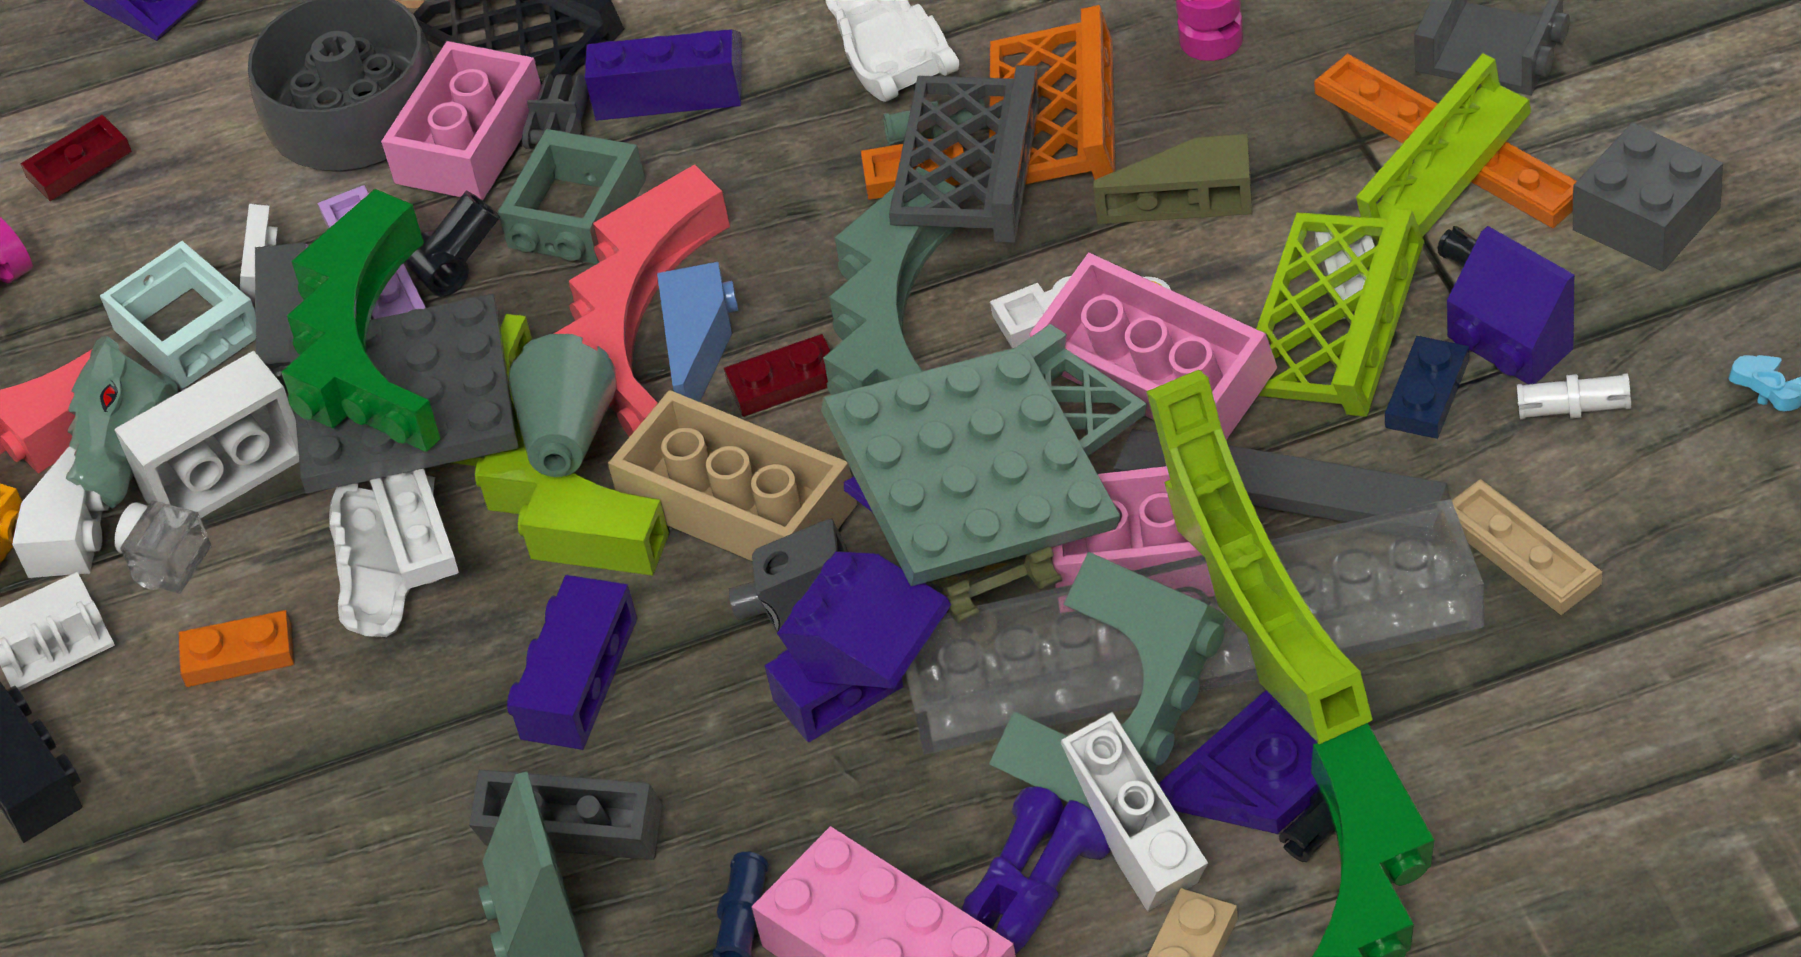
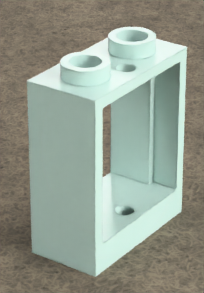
M183 241L100 295L114 331L162 374L175 380L180 390H183L256 340V316L251 299ZM150 275L149 279L143 282L145 277ZM192 288L214 306L164 341H161L141 323Z

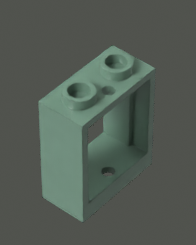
M546 129L498 211L508 248L561 257L570 261L577 260L598 264L599 260L594 251V246L598 245V240L593 223L634 200L646 181L637 145ZM554 179L600 187L583 218L537 210Z

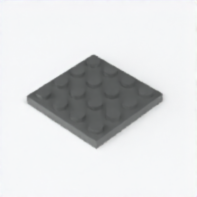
M494 294L465 298L457 302L424 309H414L401 314L373 319L369 322L366 337V354L375 368L389 382L430 401L441 439L428 452H424L405 442L398 443L386 433L366 424L359 425L348 416L332 429L313 419H303L295 413L300 474L306 494L519 448L500 321ZM294 337L288 338L291 363L300 356L293 346Z

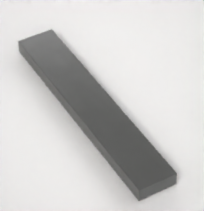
M1132 429L1116 462L1114 472L1165 467L1166 462L1158 433ZM1228 445L1241 480L1254 506L1433 537L1449 497L1448 485L1445 482Z

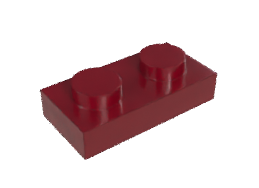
M100 115L20 163L26 178L49 201H52L104 168L111 166L114 162L131 153L132 150L127 138L106 117Z
M823 334L724 367L726 381L742 417L827 388L828 379L823 357L830 352V349Z

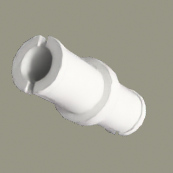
M1628 373L1619 376L1578 379V375L1573 374L1566 375L1567 381L1527 385L1517 384L1520 420L1527 417L1569 413L1570 419L1582 418L1581 412L1621 408L1631 409Z

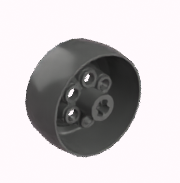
M305 0L281 13L255 39L248 59L249 87L260 122L271 143L282 156L298 165L316 170L342 171L363 168L387 159L381 141L426 74L434 58L416 17L405 5L396 0ZM363 91H371L367 95L357 96L359 93ZM328 99H335L332 103L321 104Z

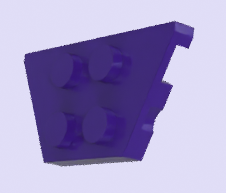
M1265 690L1159 782L1158 785L1177 812L1278 834L1310 805V797L1319 789L1311 773L1313 744L1318 742Z

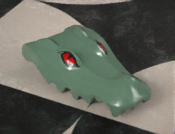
M103 336L96 340L90 358L71 390L74 393V397L68 410L75 415V418L68 428V433L72 435L69 446L76 451L74 453L75 461L67 473L66 479L75 485H81L85 491L90 490L98 493L102 497V502L113 509L124 499L128 492L129 482L134 476L114 429L177 394V384L175 380L165 374L156 376L121 353L118 343L108 336Z

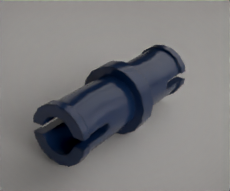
M740 852L735 854L731 860L727 892L719 899L717 915L721 923L713 957H752L751 949L755 928L757 927L752 906L762 896L765 875L769 864L763 856L757 853Z

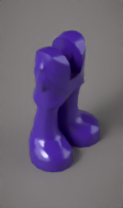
M1026 787L1019 792L1012 808L1016 821L1000 856L995 857L991 861L985 876L978 886L964 899L961 909L990 929L993 928L999 915H1003L998 923L996 933L1014 944L1015 955L1027 944L1046 912L1058 898L1059 893L1056 888L1078 855L1088 859L1101 860L1111 851L1091 809L1074 800H1069L1064 808L1061 800L1055 793L1042 787ZM1051 837L1028 878L1025 877L1021 872L1043 838Z

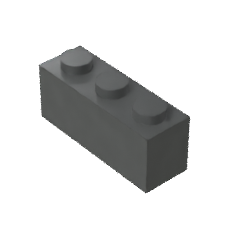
M480 769L478 771L469 826L485 846H488L515 774H519L517 772ZM528 773L555 852L654 860L663 804L650 783Z

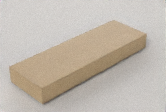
M1482 479L1447 503L1443 509L1440 521L1560 615L1564 614L1602 584V571Z

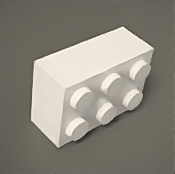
M255 351L246 354L114 429L143 498L150 507L158 511L160 520L172 535L299 462L296 419L289 405L284 386Z

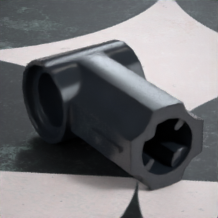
M466 190L434 232L421 233L424 244L405 261L406 265L435 296H450L465 284L469 274L466 261L496 224L500 216L478 196Z

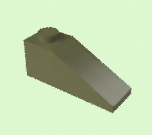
M1248 134L1196 137L1094 180L1093 190L1097 223L1110 224L1252 214Z

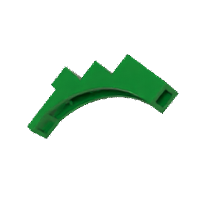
M374 189L291 261L299 283L298 291L304 301L287 315V319L294 337L293 346L300 356L281 373L289 394V405L303 419H313L333 429L348 416L359 425L366 424L386 433L398 443L405 442L424 452H428L441 439L430 401L389 382L375 368L366 354V337L369 322L378 298L399 267L424 244L413 204Z
M1366 723L1321 744H1313L1311 773L1329 808L1337 834L1341 861V882L1331 920L1312 957H1405L1411 949L1414 924L1395 892L1392 883H1395L1397 886L1409 884L1420 878L1427 871V868L1431 867L1435 840L1372 729Z

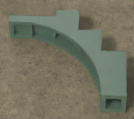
M919 166L915 169L922 176L929 173ZM946 181L935 185L944 195L956 188ZM894 187L835 237L839 258L838 267L848 281L829 296L834 320L833 328L836 334L843 340L823 357L828 379L827 388L831 395L922 372L903 337V319L906 304L914 281L925 262L957 227L890 225L889 211ZM922 193L906 202L904 207H924L933 201Z

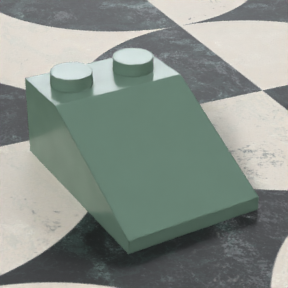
M528 772L515 774L482 861L488 884L478 887L487 920L498 919L500 931L490 933L496 957H585L563 877Z

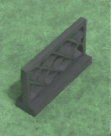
M1016 65L1014 79L917 76L889 211L890 225L993 228L994 242L1015 243L1039 108L1036 66ZM927 94H942L952 97V99L938 107H935L926 98ZM985 96H1004L1003 100L987 109L977 102ZM964 108L974 115L959 125L949 118V116ZM935 124L946 131L931 141H928L920 134ZM985 126H988L996 133L981 143L971 136V134ZM957 142L968 149L952 160L941 152ZM929 158L939 166L924 176L913 169V167ZM979 160L990 168L974 178L963 170ZM952 176L961 185L944 195L935 185ZM922 193L933 201L924 207H904L906 202ZM975 195L984 203L983 210L961 209L957 204Z

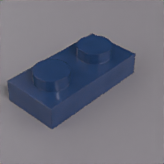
M1416 336L1385 411V428L1438 439L1468 365L1469 346Z

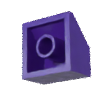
M1487 226L1481 231L1447 299V337L1457 344L1469 346V350L1493 363L1504 374L1515 376L1526 384H1536L1573 350L1575 275Z
M835 551L832 557L823 564L821 572L804 596L794 605L792 613L779 629L777 635L811 682L894 689L950 608L951 603L946 596L925 583L910 586L903 570L879 554Z

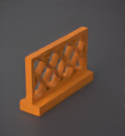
M1096 5L1082 8L1081 22L990 41V78L1014 79L1016 66L1012 67L1004 63V56L1022 52L1028 55L1017 65L1037 66L1042 61L1052 66L1037 80L1039 97L1044 96L1052 100V102L1037 114L1034 137L1041 131L1052 135V137L1038 150L1032 147L1025 184L1092 171L1093 177L1096 180L1115 172L1113 41L1101 6ZM1076 41V45L1063 57L1052 53L1058 45ZM1065 73L1076 78L1063 92L1051 87ZM990 96V107L1003 100L1004 97ZM1065 108L1077 113L1063 127L1051 122ZM989 128V138H990V137H992L993 135H995L996 133ZM1066 143L1077 148V156L1057 160L1052 157Z

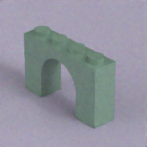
M1088 552L1063 605L1087 618L1125 634L1136 647L1143 665V689L1136 708L1121 726L1153 775L1157 765H1162L1172 751L1175 741L1173 731L1182 711L1186 712L1193 705L1200 687L1198 677L1207 658L1213 657L1221 646L1225 632L1223 623L1227 616L1204 602ZM1013 711L989 765L1035 787L1049 789L1062 800L1067 802L1074 800L1091 809L1061 745V740L1068 736Z

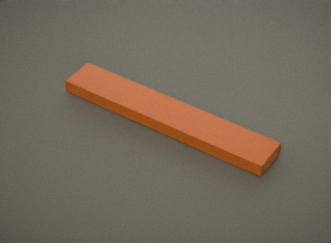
M1348 53L1314 81L1315 94L1401 143L1405 142L1438 104ZM1508 142L1504 143L1471 181L1473 184L1551 228L1556 227L1573 211V185L1577 181Z

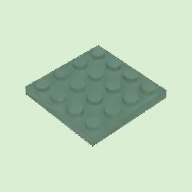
M1026 345L823 398L821 412L910 586L1026 555L1047 546H1058L1117 528L1120 514Z

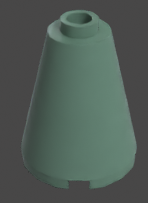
M548 334L531 340L523 347V352L516 360H513L510 367L509 386L528 460L536 471L550 477L567 476L580 467L616 391L615 366L607 352L599 346L596 351L592 347L583 344L582 337L573 334Z

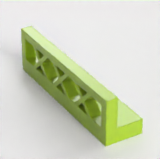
M1482 53L1356 196L1361 217L1388 219L1392 208L1409 209L1413 211L1423 237L1530 115V100L1500 85L1496 60ZM1383 195L1381 201L1377 204L1376 202H1377V201L1381 198V196ZM1371 236L1373 239L1379 241L1380 236Z

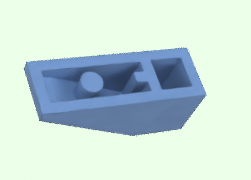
M718 262L657 273L674 392L698 402L701 401L732 335L729 313L738 311L733 281L723 282Z

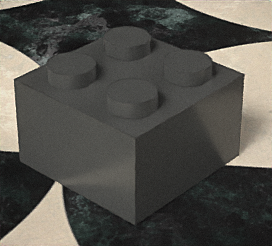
M1631 123L1573 185V231L1663 272L1721 208L1723 162Z

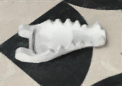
M825 0L828 9L837 20V26L843 38L845 52L851 67L864 88L879 100L887 102L898 97V91L915 84L917 76H933L936 74L947 76L959 70L958 57L948 46L944 34L933 16L928 17L920 4L910 6L908 0Z
M426 476L433 494L435 477ZM358 483L336 487L330 502L329 524L335 546L336 564L340 581L338 600L339 621L346 629L363 636L387 637L395 633L400 626L405 598L410 589H405L373 490L359 488Z

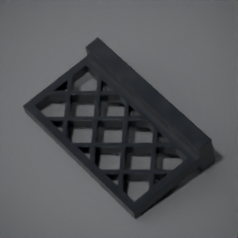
M425 0L413 13L427 41L443 48L446 41L491 50L520 44L521 55L533 57L536 66L555 61V68L550 72L554 79L558 74L571 75L586 58L587 44L599 43L602 38L614 41L624 30L611 0H515L516 5L492 11L491 0ZM483 2V14L460 19L459 8ZM451 11V22L433 27L427 24L435 14ZM544 11L550 14L551 22L526 27L525 16ZM517 19V31L494 36V24ZM485 27L486 39L467 44L462 42L461 33ZM578 28L586 31L578 41L564 45L561 44L560 33ZM552 36V48L529 53V41Z

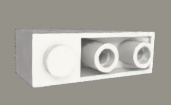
M70 446L27 495L20 506L12 545L28 578L63 576L76 572L78 574H90L94 552L100 551L102 546L100 522L102 512L108 510L109 506L102 502V497L98 493L90 490L85 491L81 485H75L66 479V475L75 461L74 453L76 450Z
M1113 712L1062 739L1061 745L1102 829L1109 848L1147 912L1176 896L1180 888L1187 890L1197 884L1208 862Z

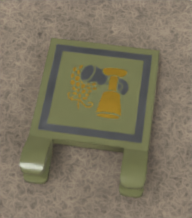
M1047 546L1026 555L929 581L925 584L947 597L951 603L948 612L959 623L980 614L978 607H975L970 599L973 596L1029 575L1039 589L1046 588L1063 580L1061 574L1055 571L1051 562V557L1054 556L1052 548Z

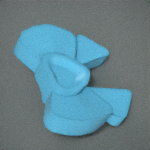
M1744 355L1734 361L1728 377L1729 381L1749 387L1759 393L1757 399L1759 404L1767 405L1768 401H1770L1774 408L1779 411H1792L1801 407V377L1785 382L1783 374L1778 372L1782 361L1781 358L1763 355Z

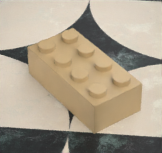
M671 390L663 396L608 462L616 491L660 499L667 526L752 561V554L756 548L824 520L832 518L837 529H839L857 506L856 499L844 491V481L852 478L847 461Z

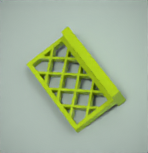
M1392 208L1388 219L1296 213L1256 328L1266 334L1268 342L1271 343L1270 348L1274 359L1280 356L1289 369L1273 379H1269L1258 396L1342 404L1346 415L1367 417L1424 244L1412 210ZM1307 231L1328 232L1332 237L1331 240L1309 253L1303 248ZM1365 235L1380 236L1377 246L1359 257L1349 247V245ZM1342 250L1350 262L1325 277L1317 265ZM1310 269L1318 282L1292 296L1288 290L1290 281ZM1360 273L1365 280L1363 289L1342 300L1334 288ZM1328 293L1336 305L1310 320L1302 308ZM1296 313L1304 325L1277 340L1273 334L1275 324ZM1345 317L1351 324L1348 333L1328 345L1319 332ZM1313 337L1321 349L1295 364L1287 351ZM1329 361L1336 368L1331 385L1309 383L1304 377Z

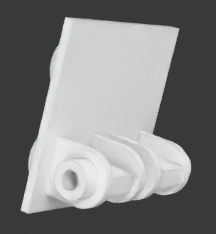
M78 572L0 608V666L10 687L15 685L19 691L115 646Z

